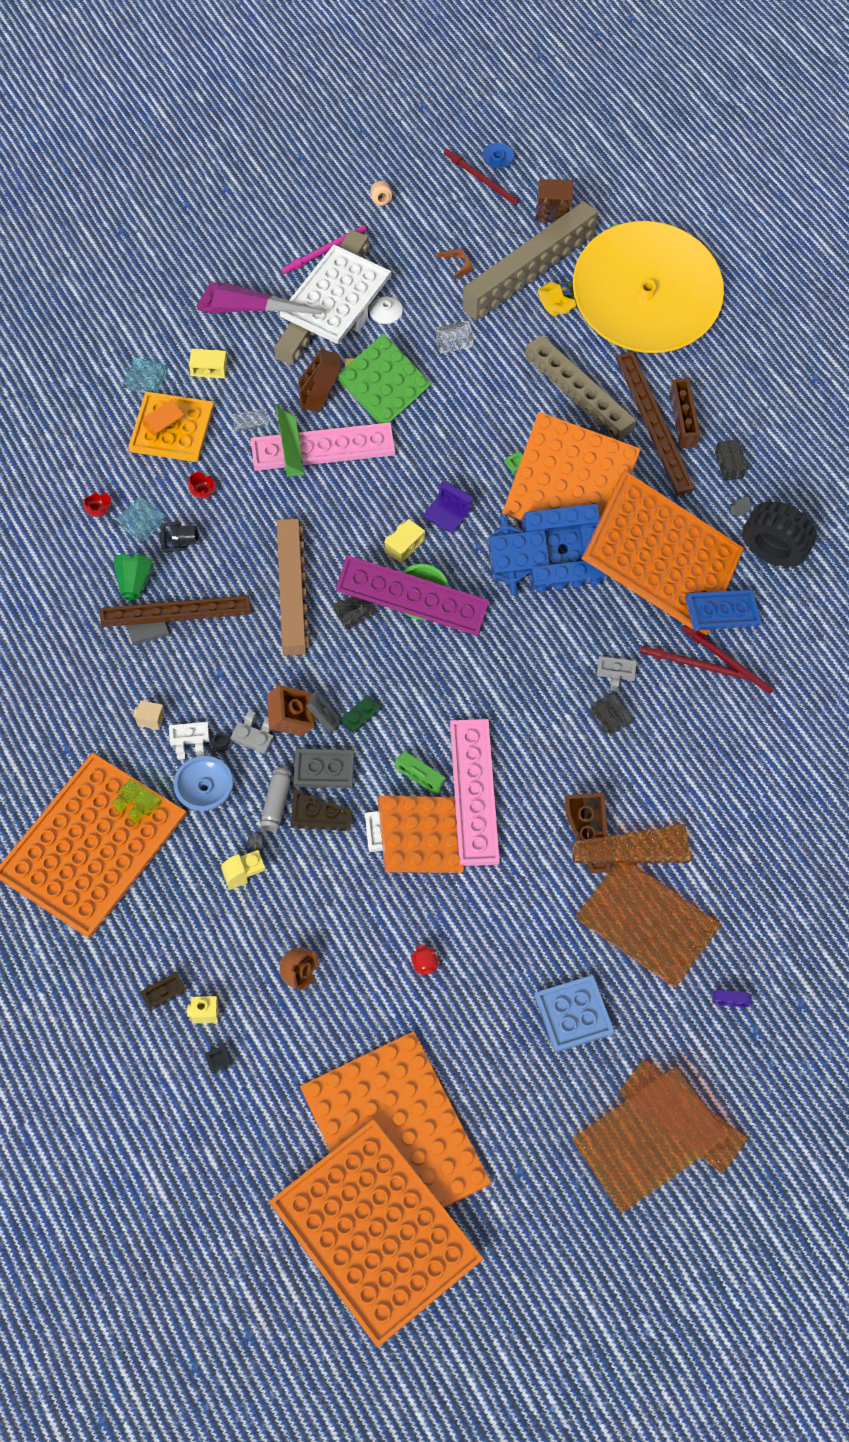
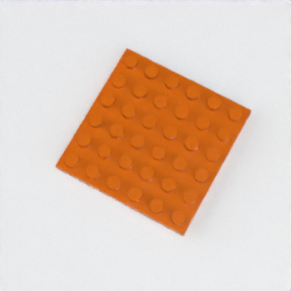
M538 412L502 515L507 514L508 517L521 521L523 514L529 511L597 504L600 519L621 473L625 470L632 474L640 448Z

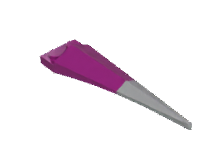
M210 282L197 304L198 311L212 314L238 311H283L323 314L322 310L225 282L223 284Z

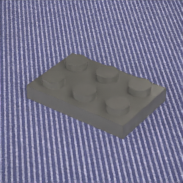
M296 749L294 787L353 789L354 750Z

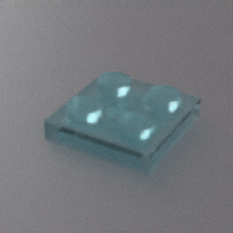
M135 357L122 383L123 388L142 393H157L168 371V367L164 364Z
M139 497L115 519V523L142 543L167 518L166 515Z

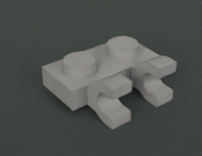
M248 710L244 724L238 722L230 740L266 755L274 739L273 735L270 734L272 729H269L268 717L265 718L262 730L255 729L253 725L257 720V717H255L256 713Z

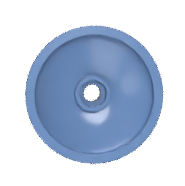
M198 756L186 761L180 766L174 777V791L178 800L187 808L196 811H208L219 807L228 799L233 788V778L228 766L221 760L211 756ZM203 787L208 788L206 791L201 790Z

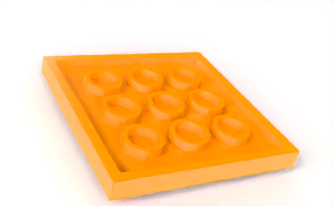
M145 392L129 443V452L198 462L214 403L212 401ZM172 399L185 416L157 435L150 434L143 426V417Z

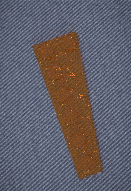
M686 824L662 827V829L657 830L648 829L639 833L630 832L620 836L611 835L604 838L574 841L571 844L573 863H689L691 861Z

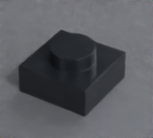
M225 1046L204 1053L211 1074L232 1067Z

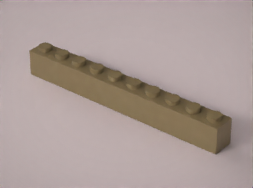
M350 229L339 247L363 258L364 254L368 253L370 244L368 243L367 235ZM290 322L274 347L275 359L294 366L296 361L300 360L304 348L308 347L311 337L316 334Z

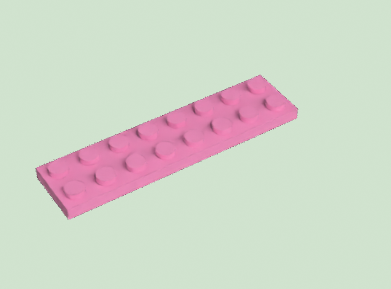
M391 423L298 433L302 465L395 455ZM280 435L251 438L255 471L285 467Z
M489 720L450 721L459 864L463 866L499 865Z

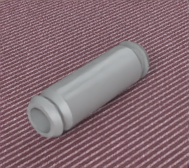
M276 768L271 777L261 817L262 821L260 822L261 827L267 831H277L281 823L291 782L290 778L292 777L290 770L286 768Z

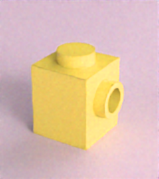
M217 996L191 997V1004H188L187 1013L188 1017H191L193 1024L218 1023Z

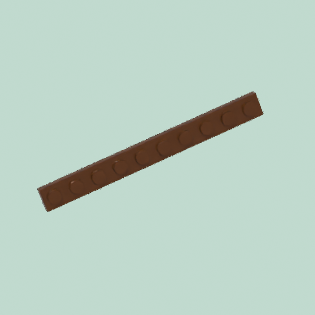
M629 352L617 355L616 361L676 496L693 492V483L634 353Z

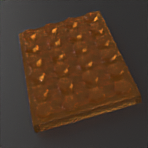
M622 856L575 916V919L675 989L721 927L720 923Z
M675 1066L572 1138L571 1141L621 1214H623L728 1138Z

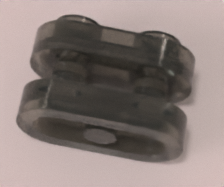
M351 596L345 600L338 601L335 604L334 612L338 618H342L341 623L344 628L350 629L371 619L377 612L374 605L368 603L369 601Z
M613 693L604 696V703L597 700L591 704L590 712L595 719L599 720L605 733L612 735L619 731L618 724L625 728L632 723L629 713Z

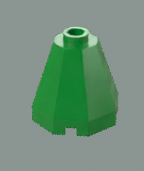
M121 554L114 558L120 594L124 596V599L133 601L141 596L153 572L154 563L152 559L139 554H134L133 558L128 557L129 554Z

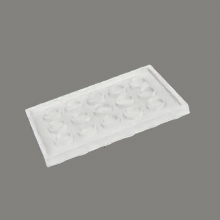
M333 245L289 300L320 309L323 314L280 311V317L339 344L391 277V271Z

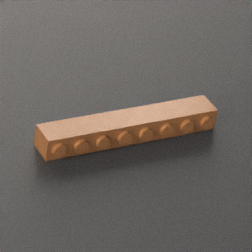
M298 519L277 520L283 656L306 654L305 647H309V638L305 636V631H308V620H304V615H307V604H303V599H306V588H302V583H306L305 572L301 571V568L305 567L304 556L301 557V552H304V542L300 541V537H303V526H299Z

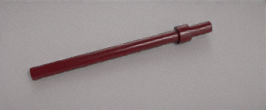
M448 149L444 151V155L450 158L456 166H461L516 206L519 203L517 198L465 162L460 155H455Z
M683 626L682 630L691 636L694 642L703 645L769 695L774 691V688L707 640L700 631H693L690 627Z
M641 645L639 653L654 656L658 660L662 658L750 681L732 668L665 652L664 649L657 647L653 649Z

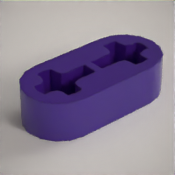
M715 990L712 992V1003L719 1006L748 1008L752 1006V995L746 992Z

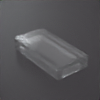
M266 408L231 414L235 432L269 426Z

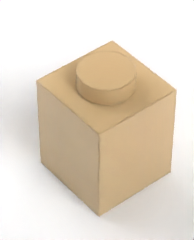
M140 700L139 706L135 707L133 717L136 719L138 726L160 730L165 711L161 704Z

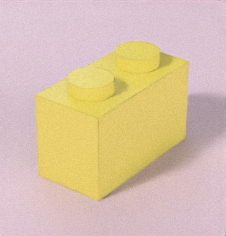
M192 349L189 362L191 376L225 378L227 369L226 351Z
M408 519L404 524L401 523L397 530L385 539V552L402 564L425 541V530Z

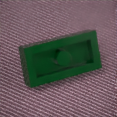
M367 695L345 714L340 721L355 734L381 711V706Z

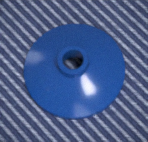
M492 143L484 148L482 158L491 167L503 168L513 162L514 151L506 144Z

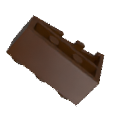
M320 349L299 378L298 386L302 409L320 413L342 367L338 353Z

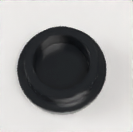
M217 733L213 736L211 745L214 750L223 752L230 747L231 741L228 735Z

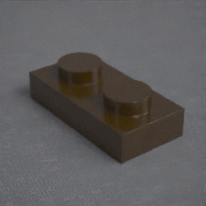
M176 972L140 991V994L149 1011H152L184 994L187 990Z

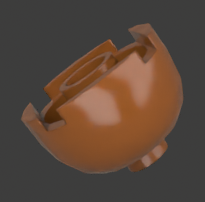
M302 947L288 951L279 963L282 980L292 988L306 989L314 980L315 975H312L314 968L318 969L317 954Z

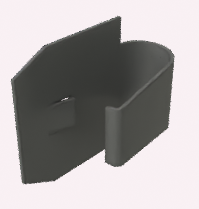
M743 497L731 503V514L738 515L739 517L747 513L751 509L749 497Z

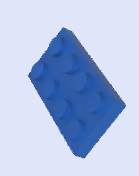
M753 590L688 593L685 596L693 631L758 627L762 624Z

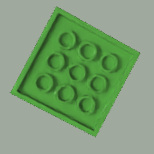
M384 333L339 372L336 377L379 424L390 423L431 385Z

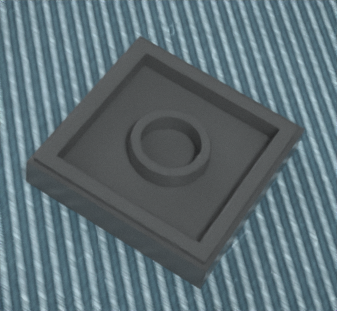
M165 622L127 625L132 645L169 635Z

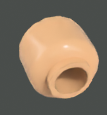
M377 181L372 185L370 193L373 202L381 206L388 204L392 199V191L389 184L384 181Z

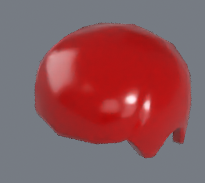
M201 471L192 473L188 478V488L194 497L206 499L211 497L216 490V483L210 475L208 477L204 476Z
M94 492L91 496H86L83 499V509L91 516L103 517L110 511L111 497L106 492L103 495Z

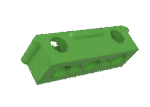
M406 751L399 757H396L395 769L435 795H439L446 777Z

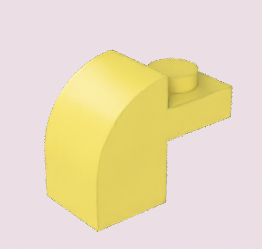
M257 850L241 857L237 854L229 858L222 864L221 869L228 889L231 890L247 884V877L265 871V866Z

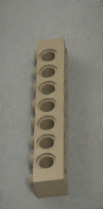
M542 335L526 345L525 357L527 360L532 362L541 373H544L552 383H555L575 404L584 409L587 415L594 418L599 426L605 428L610 436L620 441L634 431L636 419Z

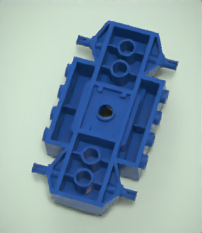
M597 504L525 512L521 518L523 531L513 528L508 524L507 514L500 515V529L491 534L487 539L492 577L495 580L508 583L511 595H514V593L515 595L519 594L517 583L528 574L531 590H536L537 593L545 592L547 588L563 590L565 586L580 588L583 587V584L590 583V586L601 585V582L608 577V575L581 559L600 520ZM559 545L566 546V554L558 552Z

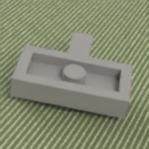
M599 656L597 676L611 678L610 691L618 692L620 679L634 681L636 661Z

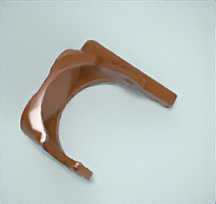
M462 248L434 254L436 258L443 257L445 260L455 255L457 258L465 260L463 268L454 275L456 279L463 277L466 273L469 274L473 270Z

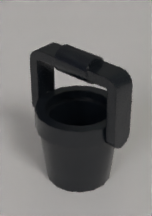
M180 521L164 522L160 525L161 532H159L161 549L164 552L182 551L184 546L199 543L197 526L181 525ZM165 526H173L172 540L175 548L166 549L167 532Z

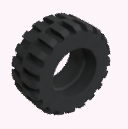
M766 501L758 504L753 509L742 529L743 540L746 546H749V550L752 553H755L758 558L764 559L767 563H772L778 567L783 566V568H792L802 564L817 540V532L812 520L808 519L807 515L804 512L801 513L798 508H793L790 504H783L780 501Z

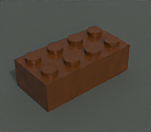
M539 179L535 221L540 223L555 222L570 211L573 196V180Z

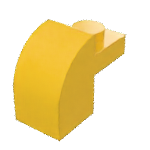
M549 282L537 290L542 305L554 317L560 313L566 314L576 306L574 299L563 296L559 284Z

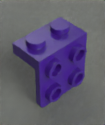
M442 481L439 484L438 497L425 511L424 518L447 532L454 533L472 510L473 497L469 493L457 489L453 484Z

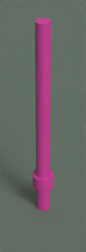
M362 225L353 231L362 234L366 231V227ZM347 234L300 259L292 260V263L281 268L282 272L286 274L294 269L297 270L303 264L328 252L333 245H341Z

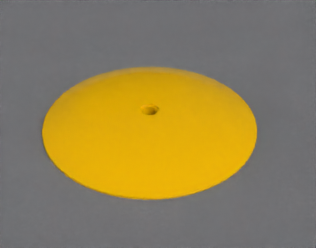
M628 222L605 230L596 236L582 251L577 260L573 275L575 301L586 322L600 336L611 343L637 352L662 353L677 350L693 343L710 329L717 319L723 303L724 285L722 275L716 260L709 250L689 233L659 222Z

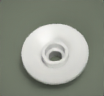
M380 297L371 303L369 313L374 321L381 324H391L401 318L403 307L395 298Z

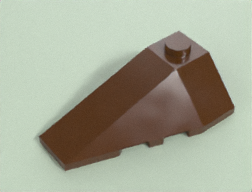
M604 793L565 795L566 817L590 873L611 872Z

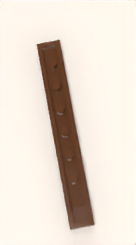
M249 596L99 608L101 627L251 615Z

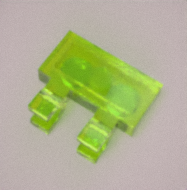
M131 778L118 791L119 797L112 802L115 805L114 810L119 813L125 809L128 803L133 805L134 807L128 812V815L130 816L129 820L134 824L139 821L143 814L149 817L162 803L159 797Z

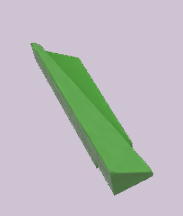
M276 404L287 477L305 475L302 466L303 461L296 417L281 409L279 404Z

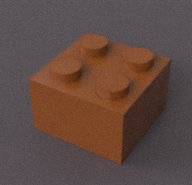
M282 685L267 694L269 729L302 736L314 728L313 714L306 707L312 693Z

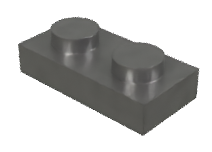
M318 692L311 694L306 707L329 733L335 731L340 717Z

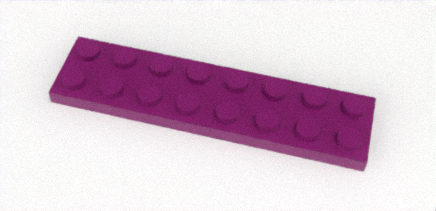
M346 555L335 590L476 636L479 634L489 602L487 599Z

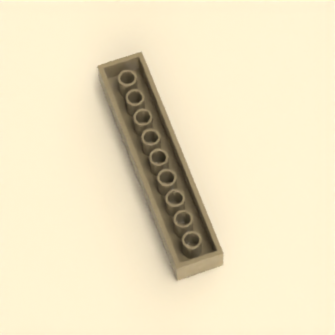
M585 201L581 202L463 287L462 310L477 321L485 317L491 310L496 309L502 302L510 299L513 294L521 291L524 286L533 282L536 277L544 274L553 265L558 264L561 259L569 256L576 248H580L587 240H591L595 235L598 212Z

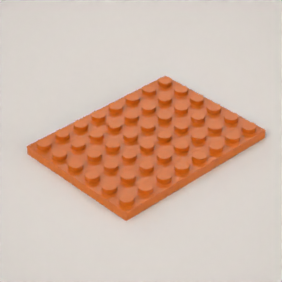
M624 470L617 481L581 559L693 629L685 596L688 593L726 591L744 548ZM696 630L700 631L705 636L709 632V630Z
M91 753L0 864V881L90 939L182 822L187 812L96 754Z
M414 1031L300 1086L330 1153L374 1119L443 1208L491 1185Z
M374 1119L269 1201L270 1205L377 1348L483 1261V1257Z

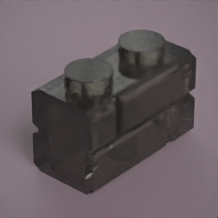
M737 440L718 442L715 448V455L723 480L742 479L748 470L747 460L743 459V447L739 446Z

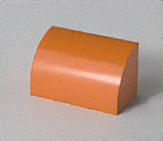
M171 399L143 417V426L150 434L155 436L183 418L185 414Z

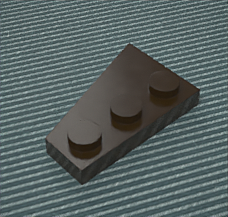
M294 789L291 828L350 831V809L331 802L326 803L318 800L317 797L307 796Z

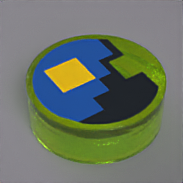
M563 282L560 284L563 296L572 298L574 296L573 283Z

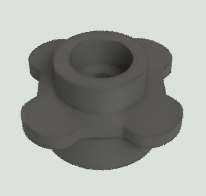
M253 832V835L248 837L247 847L251 849L250 853L257 850L261 851L262 836L256 835V832Z

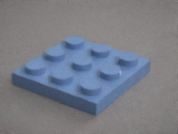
M593 975L535 992L534 994L555 1053L599 1040L615 1033Z

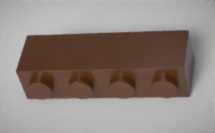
M689 378L672 379L669 395L679 448H697L700 431Z

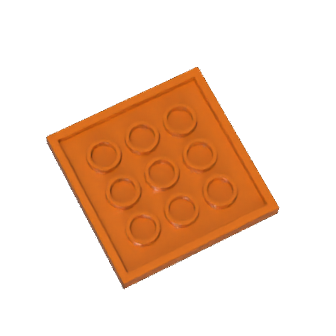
M378 797L385 872H463L464 867L459 864L455 797Z

